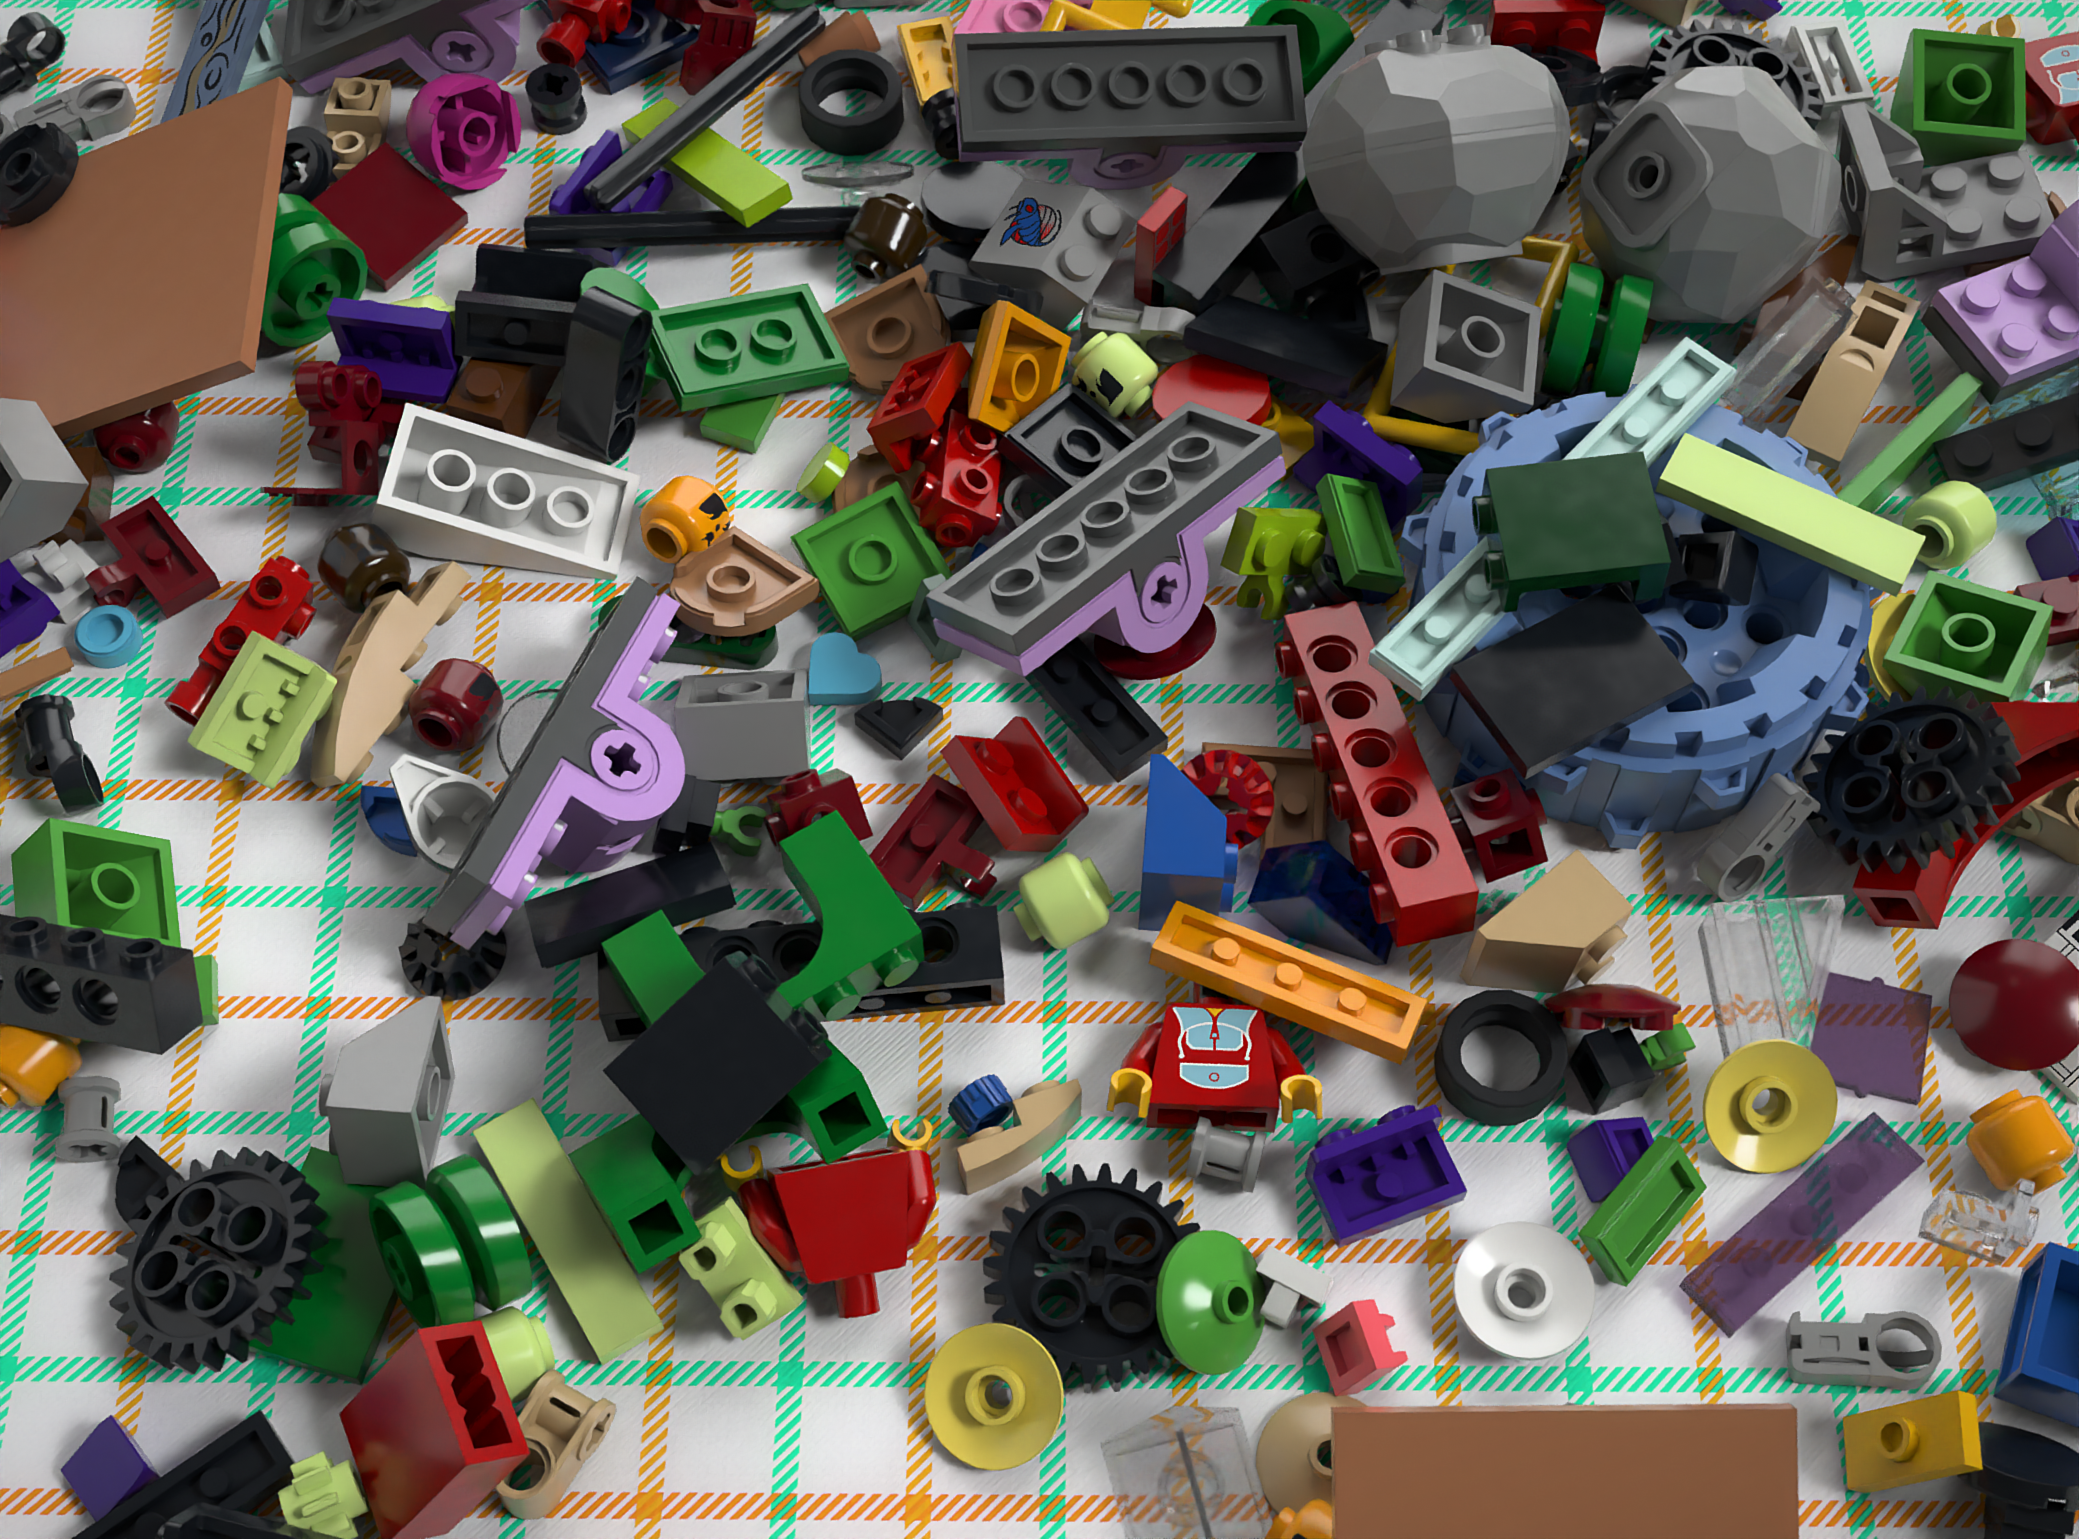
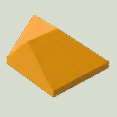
M998 300L982 314L972 353L973 361L968 369V418L1002 435L1008 432L1058 392L1071 337L1008 301Z

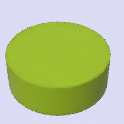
M832 442L825 444L803 471L796 491L813 503L824 501L837 487L846 473L850 463L849 454Z

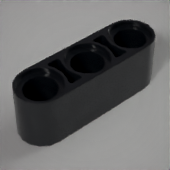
M597 286L590 287L583 293L573 311L558 413L557 433L560 438L614 463L625 455L636 433L653 317L651 312Z

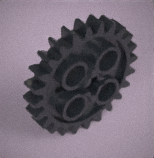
M1718 18L1713 19L1709 29L1698 19L1693 20L1689 30L1681 25H1676L1672 35H1662L1658 46L1654 47L1645 66L1646 73L1642 79V84L1648 87L1645 93L1647 94L1669 75L1680 69L1716 66L1756 67L1768 72L1813 130H1815L1821 119L1818 113L1824 105V101L1816 98L1821 88L1820 84L1807 81L1813 71L1811 67H1796L1794 65L1800 55L1798 52L1783 54L1779 51L1782 44L1781 39L1777 38L1767 43L1762 40V29L1757 28L1751 35L1746 34L1739 21H1735L1731 30L1725 29Z
M1919 686L1911 701L1904 702L1897 691L1892 692L1889 707L1880 710L1876 704L1870 701L1866 705L1867 718L1862 721L1857 720L1850 732H1846L1843 736L1827 734L1824 739L1831 749L1830 753L1812 754L1810 760L1818 772L1804 775L1802 778L1803 783L1809 790L1808 794L1820 803L1818 813L1812 811L1806 820L1831 855L1838 852L1844 863L1848 866L1853 865L1860 859L1870 873H1873L1885 859L1893 873L1900 874L1907 858L1914 857L1921 869H1926L1930 862L1931 852L1940 850L1945 857L1952 859L1955 857L1953 842L1960 838L1972 844L1979 842L1978 835L1974 830L1978 823L1997 825L2000 821L1992 806L2012 804L2014 798L2006 785L2021 781V775L2014 763L2022 758L2014 743L2015 737L2003 716H1998L1992 703L1987 701L1979 704L1974 693L1971 691H1967L1957 699L1950 686H1944L1935 698L1931 699L1925 687Z
M242 1147L235 1159L225 1151L218 1150L213 1159L211 1169L197 1159L191 1161L190 1179L184 1183L172 1174L168 1176L167 1187L169 1194L163 1200L148 1195L145 1199L148 1208L152 1212L147 1220L131 1219L127 1224L138 1235L134 1243L117 1246L115 1252L127 1259L128 1263L127 1266L114 1271L109 1276V1280L123 1288L109 1303L111 1307L124 1314L116 1323V1327L131 1337L128 1344L166 1369L171 1370L174 1366H177L191 1375L196 1373L201 1364L215 1373L221 1372L226 1353L241 1363L248 1361L249 1342L254 1338L267 1347L273 1344V1337L270 1326L276 1320L288 1325H292L295 1322L293 1313L288 1308V1305L293 1299L310 1300L313 1294L301 1283L305 1276L323 1272L324 1265L311 1257V1252L329 1244V1238L315 1228L328 1215L326 1211L314 1203L320 1193L305 1181L306 1176L287 1161H281L271 1152L265 1151L259 1157L248 1147ZM181 1240L193 1242L222 1259L230 1262L238 1260L251 1270L260 1271L262 1274L256 1279L237 1273L226 1264L220 1263L208 1256H201L199 1258L188 1249L177 1244Z
M1103 1163L1097 1180L1087 1181L1080 1164H1075L1072 1171V1184L1065 1186L1052 1172L1047 1173V1194L1044 1196H1040L1036 1191L1025 1186L1022 1189V1202L1026 1211L1021 1212L1007 1206L1002 1210L1003 1223L1011 1233L991 1231L989 1234V1247L1002 1256H991L983 1259V1275L999 1280L984 1287L985 1303L1004 1305L992 1315V1323L1017 1327L1036 1338L1055 1361L1061 1376L1062 1385L1067 1381L1072 1371L1081 1373L1084 1393L1091 1392L1097 1374H1106L1113 1391L1119 1392L1123 1371L1131 1369L1136 1378L1144 1384L1149 1381L1150 1370L1148 1360L1150 1358H1154L1168 1369L1173 1366L1174 1355L1166 1345L1157 1318V1285L1149 1286L1142 1280L1149 1276H1154L1158 1279L1163 1263L1172 1248L1181 1239L1191 1233L1200 1231L1201 1228L1199 1223H1187L1178 1226L1177 1223L1183 1215L1185 1204L1181 1199L1173 1201L1164 1207L1159 1204L1163 1183L1157 1181L1143 1193L1136 1189L1137 1170L1133 1168L1125 1175L1121 1184L1112 1182L1109 1163ZM1058 1229H1069L1079 1234L1083 1242L1073 1250L1061 1251L1049 1245L1046 1239L1052 1232ZM1135 1234L1148 1240L1153 1248L1143 1256L1131 1257L1122 1253L1116 1246V1243L1126 1235ZM1038 1267H1046L1052 1273L1041 1277L1037 1276L1034 1270ZM1091 1267L1104 1268L1103 1286L1089 1285ZM1061 1295L1071 1299L1078 1309L1072 1316L1056 1320L1042 1313L1040 1305L1052 1296ZM1131 1301L1142 1306L1148 1317L1138 1325L1126 1326L1117 1322L1112 1317L1110 1311L1121 1302Z

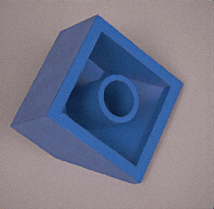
M1151 754L1138 930L1161 931L1176 900L1218 917L1219 912L1231 913L1233 890L1236 883L1238 844L1226 843L1227 818L1162 754Z

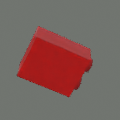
M481 1320L417 1329L339 1413L381 1539H426L448 1534L530 1454Z

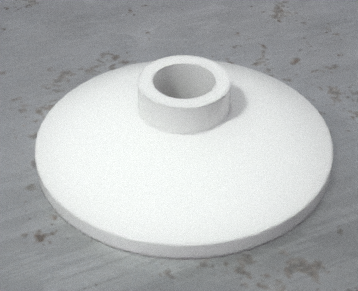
M1513 1221L1501 1223L1484 1230L1466 1246L1454 1272V1301L1464 1325L1485 1347L1508 1358L1527 1361L1542 1360L1566 1351L1585 1332L1594 1312L1596 1299L1595 1283L1586 1259L1569 1239L1541 1224ZM1514 1288L1527 1291L1531 1296L1532 1305L1527 1308L1514 1306L1508 1298V1291Z

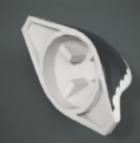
M404 754L389 768V774L399 802L405 829L413 847L425 861L436 869L451 874L497 795L483 782L471 776Z

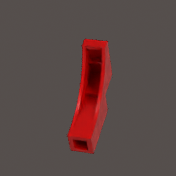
M2016 700L2013 702H1990L1998 716H2003L2015 737L2014 743L2022 758L2014 763L2021 775V781L2006 785L2014 798L2012 804L1993 805L1992 808L2000 822L1997 825L1978 823L1974 827L1979 838L1977 844L1969 843L1962 838L1953 842L1955 857L1952 859L1945 857L1940 850L1931 852L1928 868L1922 870L1914 857L1907 858L1900 874H1894L1885 859L1873 873L1868 872L1863 863H1861L1852 889L1876 926L1938 930L1956 883L1977 851L1994 832L2034 800L2079 777V701L2030 702Z

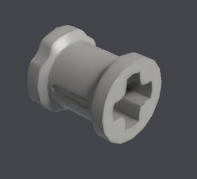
M102 1076L73 1077L60 1083L58 1086V1097L60 1102L64 1104L63 1135L58 1137L55 1143V1153L57 1156L74 1162H99L117 1156L120 1152V1139L113 1134L114 1104L121 1100L120 1083Z
M1200 1117L1189 1156L1186 1176L1197 1178L1200 1173L1239 1182L1243 1191L1253 1193L1267 1133L1256 1131L1253 1136H1248L1212 1127L1210 1119Z

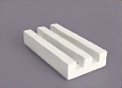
M1843 19L1791 26L1787 42L1791 52H1798L1800 54L1796 60L1797 67H1811L1813 71L1807 81L1820 84L1821 86L1816 98L1824 101V105L1818 113L1821 117L1820 120L1829 119L1833 111H1837L1840 118L1841 106L1865 102L1874 108L1876 98ZM1825 35H1829L1852 93H1846L1838 73V62L1835 55L1830 53L1824 38Z

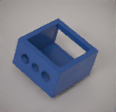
M2049 1241L2022 1268L1993 1397L2079 1428V1252Z

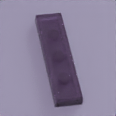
M1873 1111L1688 1274L1679 1287L1730 1339L1915 1173L1925 1160Z

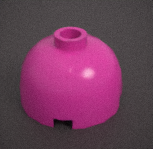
M473 73L444 74L424 85L412 99L406 116V137L414 158L428 174L464 190L484 189L501 179L508 170L498 167L507 160L509 151L517 153L521 142V117L515 99L509 92L501 90L495 81Z

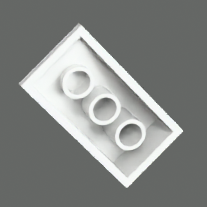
M406 402L370 524H375L384 530L400 549L423 556L615 581L641 475Z

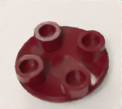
M2001 940L1988 944L1974 952L1958 969L1949 993L1950 1017L1964 1049L1971 1055L1979 1057L1991 1065L2012 1071H2035L2065 1060L2079 1045V970L2065 955L2056 949L2033 940Z
M1588 984L1561 992L1544 1000V1006L1549 1011H1552L1557 1021L1563 1022L1564 1028L1581 1030L1605 1029V1017H1619V1021L1632 1023V1028L1638 1030H1673V1015L1678 1014V1011L1681 1010L1679 1003L1664 995L1639 986L1627 984Z

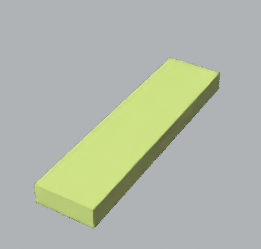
M1684 433L1655 490L1658 493L1895 597L1899 594L1926 538L1921 534L1687 433Z
M534 1098L525 1101L473 1130L472 1132L601 1364L608 1363L664 1330L661 1319Z

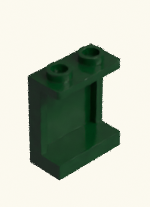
M1643 451L1486 469L1482 495L1473 496L1472 519L1476 535H1486L1489 551H1485L1483 556L1485 582L1488 591L1498 590L1503 613L1517 611L1520 595L1525 592L1630 581L1634 600L1661 598L1671 560Z

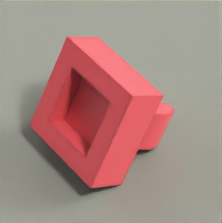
M1374 1299L1352 1301L1312 1329L1335 1396L1357 1394L1408 1360L1406 1351L1393 1352L1386 1331L1396 1325L1395 1321L1388 1314H1379Z

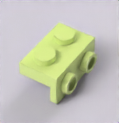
M252 630L187 741L194 748L250 774L261 785L274 789L281 777L290 773L295 767L301 752L300 745L312 724L320 720L328 711L337 679L317 663Z

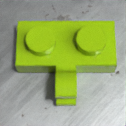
M1238 507L1220 566L1238 575H1247L1246 580L1238 590L1237 606L1241 608H1257L1263 593L1265 604L1261 612V618L1264 620H1281L1284 617L1289 601L1285 594L1283 576L1308 575L1311 572L1312 563L1324 553L1325 537L1328 531L1324 514L1314 509Z

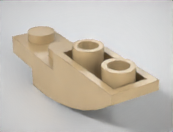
M1866 280L1785 437L1790 436L1808 450L1806 459L1837 470L1921 302L1873 281Z
M454 560L428 569L407 596L398 589L375 597L352 629L331 672V675L337 679L333 689L331 705L326 714L316 721L312 745L310 780L319 788L345 782L351 784L366 771L374 758V755L369 750L382 734L384 736L391 734L408 716V705L405 703L418 685L403 672L414 666L427 650L428 644L423 639L435 624L437 626L443 625L460 608L464 599L459 593L472 577Z

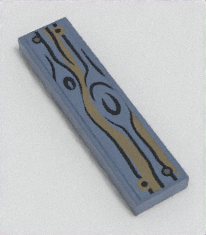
M206 0L160 124L237 93L271 0Z

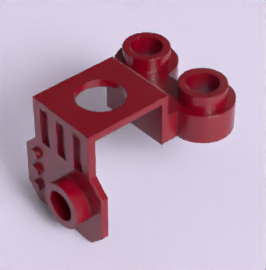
M655 0V7L660 12L681 18L684 24L700 25L697 41L684 50L679 83L688 95L695 96L752 48L758 19L752 9L753 0Z
M332 361L303 362L299 366L295 378L297 399L300 405L309 411V426L341 429L342 488L260 487V493H267L270 497H279V494H283V497H292V506L329 507V495L379 496L378 423L362 422V414L367 413L370 408L377 407L381 401L382 384L380 377L376 372L369 371L364 365H336ZM359 441L363 443L367 453L366 469L361 476L355 469L353 458L356 444Z

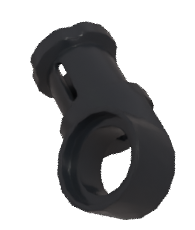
M29 12L20 16L8 30L7 41L0 45V101L23 86L30 88L37 84L36 74L57 61L63 53L66 44L65 35L44 14ZM45 31V37L41 43L35 48L27 50L31 39L38 33Z
M50 694L35 696L23 701L14 712L17 727L24 731L29 751L24 756V762L27 772L36 777L52 778L57 796L63 808L70 816L104 805L102 786L93 763L83 751L82 745L74 741L70 721L75 716L72 701L65 696Z

